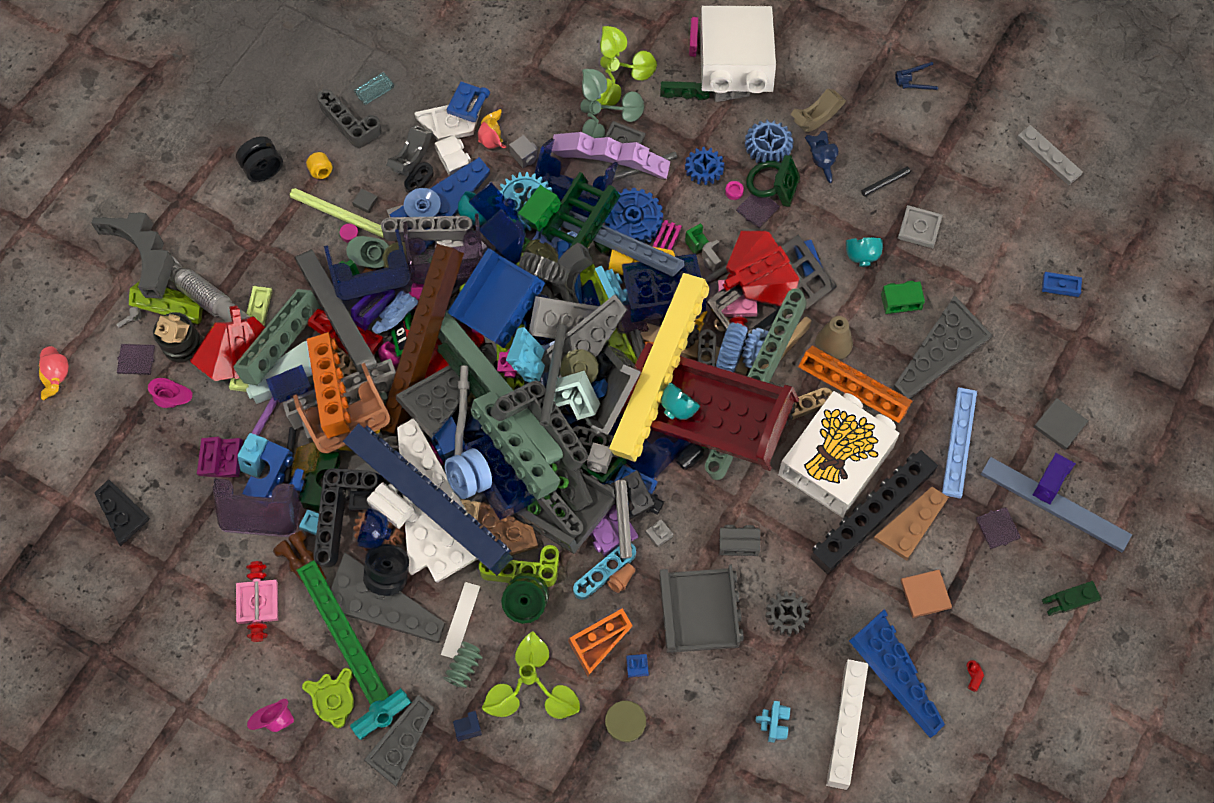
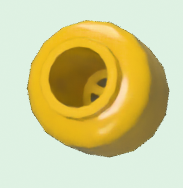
M322 152L313 153L306 161L307 169L312 177L316 179H324L332 172V163L327 155Z

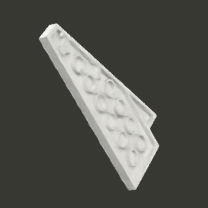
M411 419L397 427L399 453L408 461V464L410 462L423 474L421 478L424 475L437 486L435 490L438 488L443 490L452 499L450 503L455 501L466 511L460 498L452 490L446 473L419 424L414 419ZM415 504L412 505L414 513L405 522L409 573L411 575L428 566L433 578L438 583L478 560Z

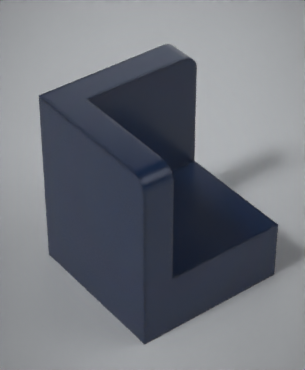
M476 711L469 712L466 718L453 721L458 742L482 735Z

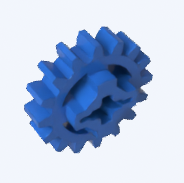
M705 147L702 148V151L696 148L695 154L690 152L689 157L686 158V175L691 176V181L696 179L697 184H700L701 181L704 182V185H707V181L713 184L714 179L719 180L720 175H723V157H718V151L712 153V148L708 151L705 150Z

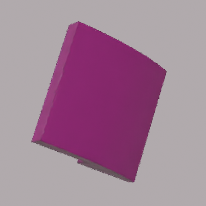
M201 438L197 475L205 477H239L238 454L243 446V440L241 438Z

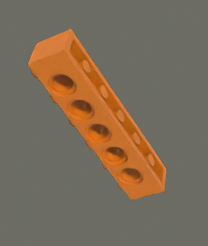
M329 332L308 338L307 345L321 428L327 438L350 432L349 423H352L349 412L346 411L349 405L346 397H344V393H346L345 385L341 382V379L344 377L341 368L338 366V364H341L338 353H336V350H338L336 339H332Z
M813 345L805 352L798 366L840 391L854 395L865 405L898 423L904 418L913 402Z

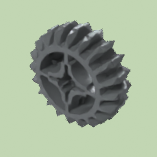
M524 252L520 258V268L548 283L564 286L569 277L568 268L534 253Z

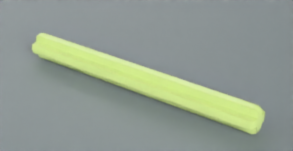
M296 188L291 190V198L384 238L381 225Z

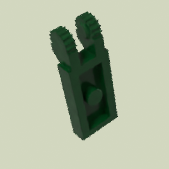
M662 81L660 86V97H682L685 99L696 97L698 100H706L710 95V91H702V83Z
M1090 581L1042 599L1043 604H1049L1054 601L1058 602L1059 606L1050 608L1047 611L1048 616L1096 603L1101 600V597L1094 582Z

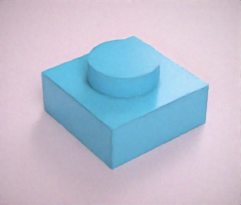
M307 509L299 528L316 535L319 514Z

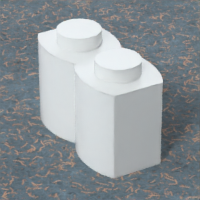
M455 135L435 142L436 152L449 176L471 163L468 153H464L462 150L464 146L461 139H457Z

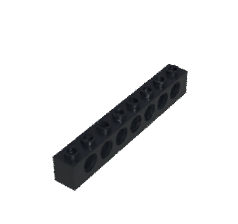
M922 450L917 454L912 453L907 458V463L903 467L900 465L894 470V476L891 479L886 478L879 485L881 488L877 492L873 490L866 497L867 501L863 505L859 503L852 512L854 514L850 517H844L836 531L832 529L825 536L827 539L823 543L818 542L812 548L811 559L827 575L935 473L938 465ZM909 470H915L918 475H912ZM896 482H901L904 485V487H898L896 485ZM882 495L890 496L891 500H885ZM869 508L877 509L878 513L870 512ZM855 521H862L864 526H858ZM847 533L851 536V538L845 539L842 537L841 534ZM834 546L837 552L829 551L828 547Z

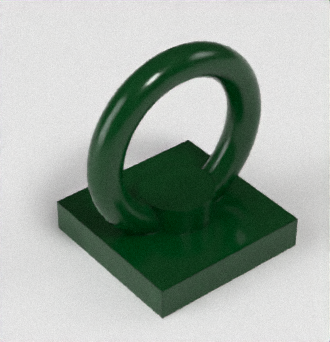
M784 155L782 163L766 161L754 166L746 178L748 191L760 198H767L778 194L782 205L790 207L800 180V175L792 156ZM766 168L777 169L778 172L775 176L773 188L758 190L754 187L753 180L758 172Z

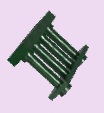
M579 172L563 197L560 209L552 215L541 234L550 243L555 236L570 243V247L580 243L588 248L620 198V194L615 187L608 185L606 190L602 191L589 185V181L583 173ZM583 190L600 197L596 206L578 199ZM573 206L591 213L585 222L568 215ZM564 221L581 228L576 237L559 230Z

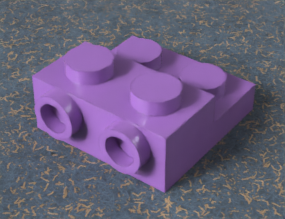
M616 504L611 507L590 534L594 540L593 545L598 553L601 552L604 557L619 547ZM630 523L631 541L638 538V534Z

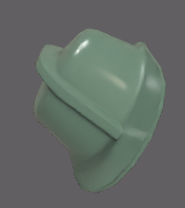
M357 236L348 243L346 252L349 260L351 259L357 265L381 268L384 266V251L389 245L379 238Z

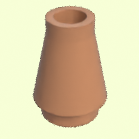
M627 563L609 576L608 586L617 593L623 591L634 574L635 568Z

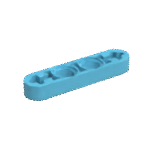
M631 543L632 557L622 558L624 562L620 560V547H617L574 584L573 592L575 597L581 600L590 597L609 580V576L634 560L636 547ZM615 560L618 566L615 569H609L607 562ZM596 572L603 575V579L599 582H595L592 579V575ZM588 579L591 585L586 587V593H578V587H585L587 585L586 580Z

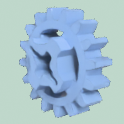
M756 328V330H752V334H748L742 357H745L743 360L745 367H752L769 331Z

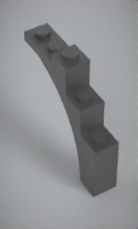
M138 212L129 213L127 219L93 217L91 224L98 234L120 236L130 241L139 249L142 259V273L138 288L145 298L162 299L175 261L169 251L162 249L164 242L158 232L151 231L153 223L148 215Z

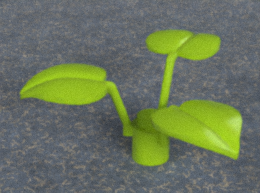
M611 26L602 27L600 50L604 55L600 60V64L606 69L605 72L608 73L611 80L606 78L607 89L604 93L600 94L601 98L597 99L601 105L608 106L616 105L621 98V87L615 84L616 80L611 71H616L619 66L633 68L631 72L632 77L643 81L651 77L657 67V61L647 51L637 52L632 60L633 65L619 62L616 57L620 55L619 52L626 49L627 38L621 30Z
M533 631L522 640L516 650L515 659L518 666H520L519 674L521 677L518 679L516 690L513 692L511 686L498 684L488 692L482 706V710L492 716L506 717L512 715L520 706L516 695L519 693L521 684L531 685L536 682L549 697L545 701V709L551 717L563 719L580 711L578 697L569 687L557 685L553 688L551 694L537 677L535 667H541L548 661L549 650L547 645Z

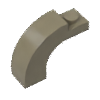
M827 88L813 105L803 110L794 109L791 115L795 118L793 121L804 132H811L832 118L846 100L834 89Z

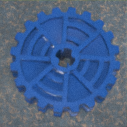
M627 188L623 189V192L619 193L620 198L606 218L604 226L640 242L650 244L652 238H657V232L660 231L663 223L662 206L657 205L659 200L657 198L653 199V194L650 192L646 194L644 189L637 191L636 188H632L631 191H628Z

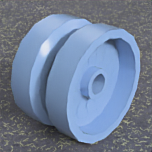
M469 449L461 453V456L455 455L446 460L445 473L447 480L459 498L466 499L475 495L476 492L480 493L491 488L492 476L490 468L483 455L477 449Z

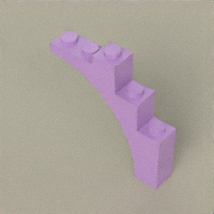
M582 132L554 134L550 152L562 158H586L611 162L646 172L660 179H667L670 161L650 152L649 148L637 142L620 143L610 137L593 138Z

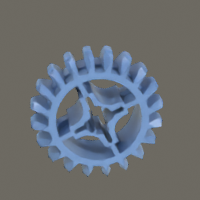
M768 119L765 123L760 121L758 125L754 124L752 128H749L748 134L745 136L746 152L750 154L751 159L756 158V163L760 161H777L780 163L784 155L790 156L793 149L792 134L788 131L787 126L782 127V122L776 124L774 120L772 123H769Z
M733 322L729 324L721 344L716 367L735 372L748 333L746 326Z

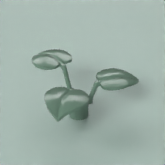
M582 69V92L586 99L581 102L580 107L582 112L588 113L587 116L592 118L585 122L582 133L593 138L605 137L604 126L598 124L599 120L594 116L601 111V108L623 110L622 118L628 122H633L640 118L644 111V101L640 94L633 91L627 92L622 99L623 107L601 105L597 99H600V94L604 93L607 89L606 77L597 70Z

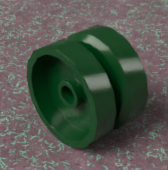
M520 573L514 576L507 584L501 599L502 609L507 617L514 622L521 624L531 623L539 619L545 610L549 599L548 586L538 575Z

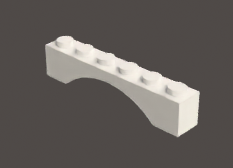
M848 659L845 664L838 722L826 786L845 790L850 786L868 663Z

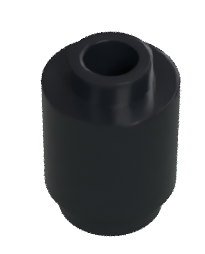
M690 443L677 454L678 457L675 458V461L683 470L691 469L704 457V449L700 445Z

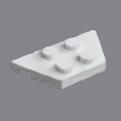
M473 99L467 112L472 110L477 99ZM448 105L414 112L415 118L425 129L433 132L432 136L437 141L455 135L456 138L474 135L478 118L476 122H471L447 114L446 109Z

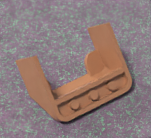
M363 363L361 365L368 381L362 383L358 388L361 400L350 404L349 408H346L352 423H349L350 432L358 423L363 428L367 425L375 432L387 426L390 421L389 413L366 364ZM297 394L293 396L296 409L320 452L330 453L346 445L342 441L350 432L327 438L321 428L318 407L304 410Z

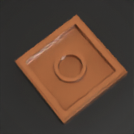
M940 570L900 580L912 618L952 608Z

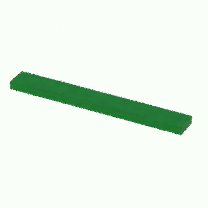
M315 560L297 569L301 580L370 705L375 701H384L389 697V694Z

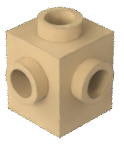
M174 314L160 316L154 334L162 337L161 340L164 342L181 343L185 340L190 325L181 321L180 317Z

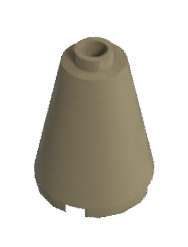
M842 316L833 317L818 332L815 339L816 348L836 359H845L853 347L848 320Z

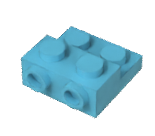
M602 265L595 268L608 298L610 299L615 294L626 308L629 307L627 300L630 297L626 289L622 290L620 284L623 282L619 274H614L612 269L604 271Z
M524 327L518 328L506 361L526 382L540 381L545 368V364L541 361L545 349Z

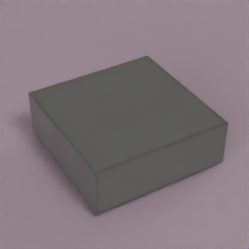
M361 189L352 204L354 207L369 213L378 197Z

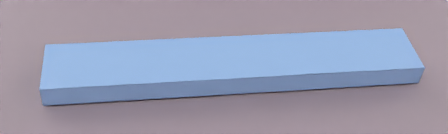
M959 387L957 389L942 487L943 494L960 499L963 493L977 391Z

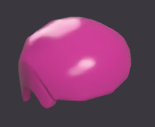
M387 341L379 348L378 355L380 361L383 362L391 358L395 369H397L401 357H397L395 345Z

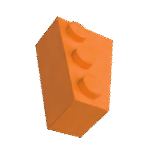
M623 608L568 639L587 676L590 675L631 629L632 624Z

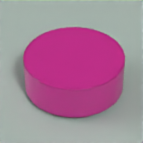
M737 181L729 182L725 188L726 196L731 200L740 199L743 195V185Z
M345 224L340 229V236L344 242L349 243L353 238L359 236V232L355 225Z

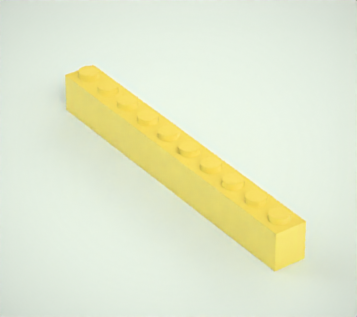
M683 273L609 447L614 455L634 462L641 455L644 440L650 434L651 423L657 418V409L661 403L664 389L672 382V373L679 365L680 354L687 346L688 335L694 329L696 316L701 313L704 298L708 296L709 286L705 279Z

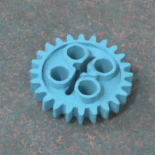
M519 172L518 178L511 175V181L505 179L506 185L500 184L502 190L496 191L498 197H495L497 202L495 207L499 209L497 213L498 216H502V222L507 220L508 227L513 223L514 230L520 226L521 231H523L524 227L527 226L528 230L531 231V227L521 220L518 212L522 209V202L526 200V196L529 200L540 185L547 188L548 182L542 183V177L536 179L535 173L532 177H529L528 172H526L525 177H522V174ZM517 188L524 189L521 193L515 192ZM516 204L517 208L512 210L509 209V206Z

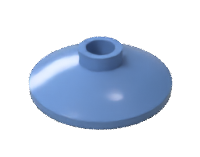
M428 188L415 189L404 200V210L408 217H435L441 207L440 198L437 193Z

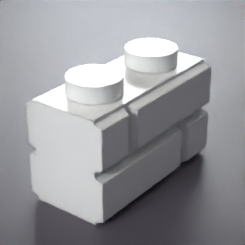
M382 482L367 498L369 506L396 528L400 529L414 513L413 502L406 496L400 497L397 494L398 490L393 485L389 484L387 486Z

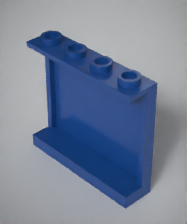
M488 248L447 313L502 348H505L517 327L520 326L524 316L531 309L535 296L541 293L545 282Z

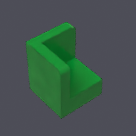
M700 223L686 231L685 243L694 255L701 253L702 248L709 241L703 234V225Z

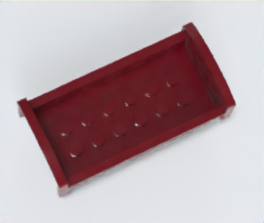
M651 343L645 345L635 364L641 372L653 346ZM680 356L679 365L672 373L673 379L671 383L690 396L701 407L688 419L680 420L675 417L672 420L664 414L666 409L660 403L657 409V418L652 421L650 429L759 464L763 469L771 471L772 467L769 463L794 402H799L794 387L786 384L784 387L776 386ZM637 381L619 413L621 417H623Z

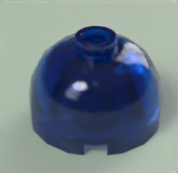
M368 507L364 515L367 519L361 524L357 546L372 549L381 546L384 540H389L392 529L388 528L389 521L386 516L380 511Z

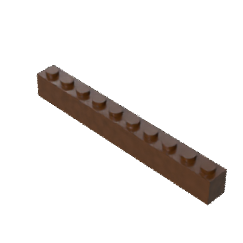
M436 245L385 405L390 421L387 426L381 428L382 430L398 434L397 427L412 419L409 413L398 403L396 395L425 379L464 253L452 247Z

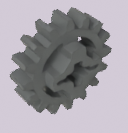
M785 591L784 596L778 593L776 599H770L772 605L767 604L766 607L769 612H766L765 617L770 618L767 624L774 625L773 631L779 629L780 635L784 631L787 632L788 636L791 635L792 631L797 635L799 628L804 630V623L809 621V618L806 616L809 615L810 610H805L808 605L807 602L801 603L803 597L795 598L794 592L791 596H788L787 591ZM798 608L801 613V618H799V615L797 614ZM774 609L778 613V619L775 617ZM788 611L791 612V615H784V613H787Z

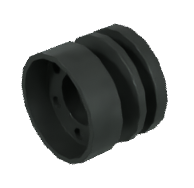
M177 312L169 313L179 316L181 321L190 325L185 340L181 343L162 341V337L154 334L157 322L153 329L154 340L168 359L174 362L188 361L192 359L201 345V337L186 315Z

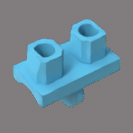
M773 701L771 717H768L769 710L764 709L762 716L756 717V722L761 724V731H767V725H770L768 742L774 743L776 739L784 740L788 737V727L778 726V719L789 720L790 708L780 705V701Z

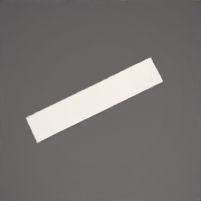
M465 582L441 655L450 658L458 655L457 650L461 646L480 586Z

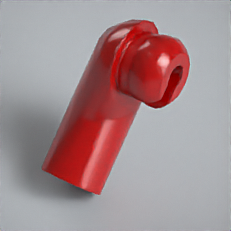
M970 660L966 665L971 677L968 689L977 692L984 678V673L978 662Z

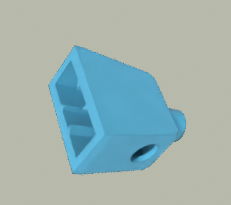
M249 433L238 454L241 472L256 478L260 477L266 465L260 459V456L269 440Z

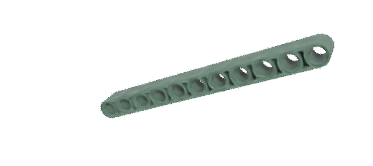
M794 288L787 293L747 377L767 383L770 382L807 304L805 296L800 289ZM801 298L798 302H793L794 299ZM792 314L791 318L785 319L787 315ZM785 331L782 335H777L778 332ZM771 348H777L774 352H769ZM768 364L767 368L761 369L762 365ZM712 449L706 460L705 470L713 480H720L725 476L734 456L728 454L721 455L719 451ZM714 466H719L716 472H711Z
M446 310L438 335L441 343L460 366H468V376L484 395L494 391L498 398L512 392L513 389ZM528 408L513 415L514 419L549 465L563 458L560 446L547 430L539 424L540 422Z

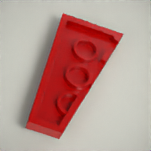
M317 309L308 319V326L319 334L329 332L331 338L336 339L338 347L347 353L325 312ZM357 326L374 355L383 344L384 337L368 330L365 331Z

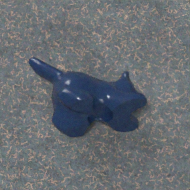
M821 131L818 136L806 135L805 139L811 148L810 151L812 152V159L815 165L823 169L827 181L831 183L832 172L830 167L836 162V157L839 153L837 145L829 144L826 131Z

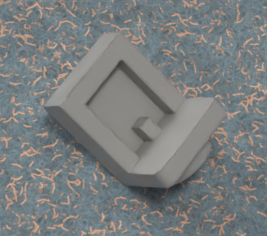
M718 240L708 242L702 248L701 257L703 262L713 272L721 267V260L715 254L719 250Z

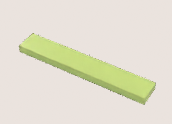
M257 286L252 288L246 314L250 317L254 316L263 325H265L272 289ZM231 378L230 390L247 392L248 384H244L240 378Z

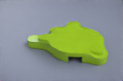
M344 668L336 680H332L329 674H324L317 682L308 680L302 684V689L312 698L313 708L318 717L323 721L331 723L337 729L344 727L346 719L354 707V697L350 690L353 672L349 668Z

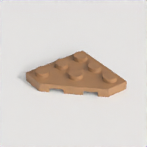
M485 502L481 503L477 519L481 524L479 528L486 527L496 537L495 541L500 539L511 550L510 555L538 548L532 526L523 524L515 520L514 517L491 508Z

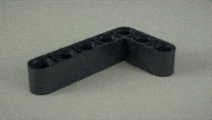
M335 468L328 469L324 473L314 549V560L318 565L333 567L338 561L346 489L375 491L382 482L384 483V478L380 474L365 470ZM335 475H338V480L334 483L333 478ZM356 475V482L352 484L351 480ZM375 477V483L370 485L371 478ZM335 494L336 498L334 502H331V496ZM330 514H333V520L329 522L328 518ZM330 533L331 538H330V540L327 542V541H326V536ZM328 553V560L324 562V555Z

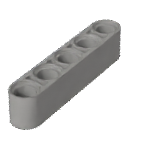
M467 216L389 217L381 222L383 236L388 241L467 240L474 233L472 220Z

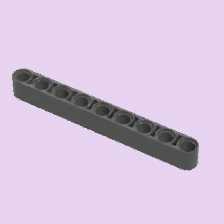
M310 249L295 256L301 272L359 374L364 373L361 365L363 363L366 364L368 370L377 367L378 365L372 352L313 250Z

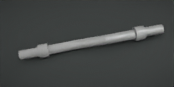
M468 366L460 367V381H458L460 398L455 433V455L460 456L463 453L467 393L470 390Z

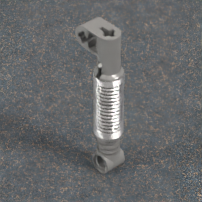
M172 256L175 263L169 279L175 283L177 289L214 317L221 318L225 322H232L229 306H235V304L232 303L230 298L193 270L184 268ZM240 309L241 320L250 317Z

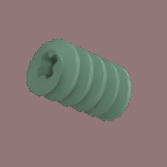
M463 641L461 643L463 648L457 650L459 655L453 657L456 663H450L449 666L452 670H446L445 673L448 677H443V679L457 687L467 688L463 681H471L467 674L475 673L471 666L478 667L479 664L475 659H482L483 657L479 654V648Z

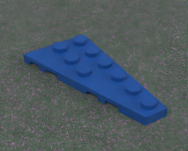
M480 157L430 188L437 193L441 202L440 211L435 217L455 216L459 212L458 202L465 191L474 192L489 176L490 169ZM404 205L389 214L390 217H408L405 213ZM435 240L409 242L420 255Z
M884 609L851 638L849 642L928 737L931 738L945 724L935 704L929 701L924 691L927 689L924 683L919 682L916 676L918 672L904 645L898 642L895 636L896 630L893 625H889L886 619L888 614Z

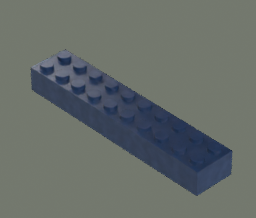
M358 423L342 441L496 576L512 560L513 557L509 554L511 550L500 539L495 541L496 537L486 527L479 528L481 524L471 514L465 515L467 512L457 502L453 501L450 503L452 499L440 488L435 490L437 486L424 475L421 478L423 474L410 462L408 464V461L399 452L394 450L367 425L363 428Z

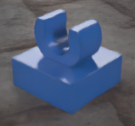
M647 654L626 656L628 677L648 676Z

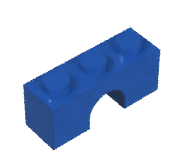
M270 441L267 442L260 456L264 463L270 465L269 474L262 479L250 476L242 493L247 498L265 506H268L275 499V491L285 478L284 472L293 462V453L289 449Z

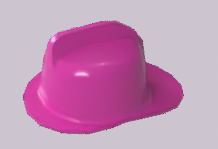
M156 378L148 384V391L152 395L154 403L159 407L173 408L177 405L185 404L192 399L190 389L169 379Z
M281 699L276 703L259 709L250 717L247 727L250 730L265 727L272 732H278L294 722V718L287 707L288 700Z

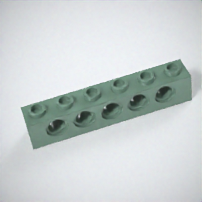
M297 289L233 366L244 384L258 386L287 348L295 341L300 332L304 330L308 324V319L317 309L321 308L311 290Z
M491 391L474 399L471 407L472 416L482 425L483 431L491 437L494 446L502 452L506 462L514 468L517 477L523 480L529 493L533 494L538 500L556 491L560 482L559 477L514 417L511 416L502 421L492 417L491 408L498 399L495 392Z

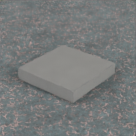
M907 205L898 239L934 248L943 215Z

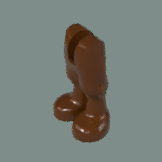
M302 530L288 538L299 552L301 559L294 554L287 540L280 542L273 549V553L277 557H286L290 562V571L295 573L303 583L297 569L313 561L314 553L311 550H307L304 543L307 539V534ZM317 564V566L319 567V569H320L322 575L324 576V578H325V580H326L327 578H326V576H325V574H324V572H323L321 566Z

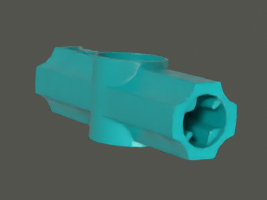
M400 688L384 701L373 702L369 707V712L352 723L350 727L359 740L363 739L376 728L388 726L392 722L393 716L412 702L404 690Z

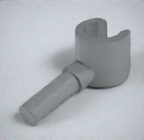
M138 307L129 309L130 316L116 324L118 328L127 322L139 321L141 319V311L138 310Z

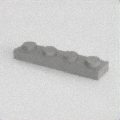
M1031 125L1017 136L1018 141L1068 186L1082 175L1083 171Z

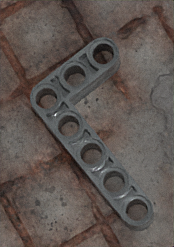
M532 381L501 396L491 408L492 417L502 421L529 408L540 422L546 388L541 382ZM553 402L550 424L544 428L560 446L563 452L562 461L565 466L573 471L578 470L587 460L588 454L555 402Z

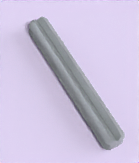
M626 480L615 481L620 557L627 559L632 557Z

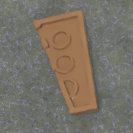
M931 487L875 535L873 539L907 561L949 497Z

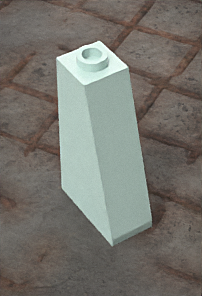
M307 341L302 342L280 357L258 386L248 384L249 387L246 388L249 398H253L255 403L258 404L271 399L272 396L277 397L313 384Z

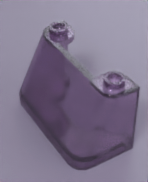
M214 479L213 495L217 522L224 532L289 537L296 532L301 502L299 501V494L294 484H279L273 489L272 497L266 498L233 495V485L229 480Z

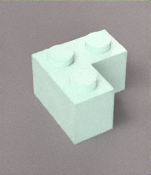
M585 371L558 378L554 402L557 407L570 403L577 420L596 414L600 402Z

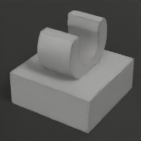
M659 520L646 530L647 536L657 548L673 537V533L662 520Z

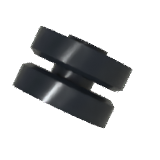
M259 136L252 138L240 146L236 152L238 164L243 169L248 180L252 182L268 180L277 174L283 165L281 155L268 137Z
M391 544L377 545L370 549L365 556L363 582L366 588L375 594L383 596L394 595L402 591L407 584L409 569L407 553L400 547Z

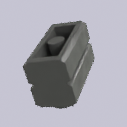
M725 525L724 528H720L719 555L759 556L760 528H755L753 525H745L743 528Z

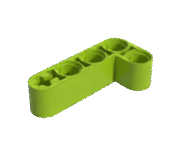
M547 545L541 551L540 563L511 560L498 576L491 570L486 572L487 567L480 562V575L487 581L509 583L514 576L530 570L533 574L542 578L548 587H551L557 581L559 551L555 546ZM552 553L555 555V558L549 560L545 556ZM506 568L513 569L511 574L503 573ZM550 572L553 576L546 579L543 577V574Z

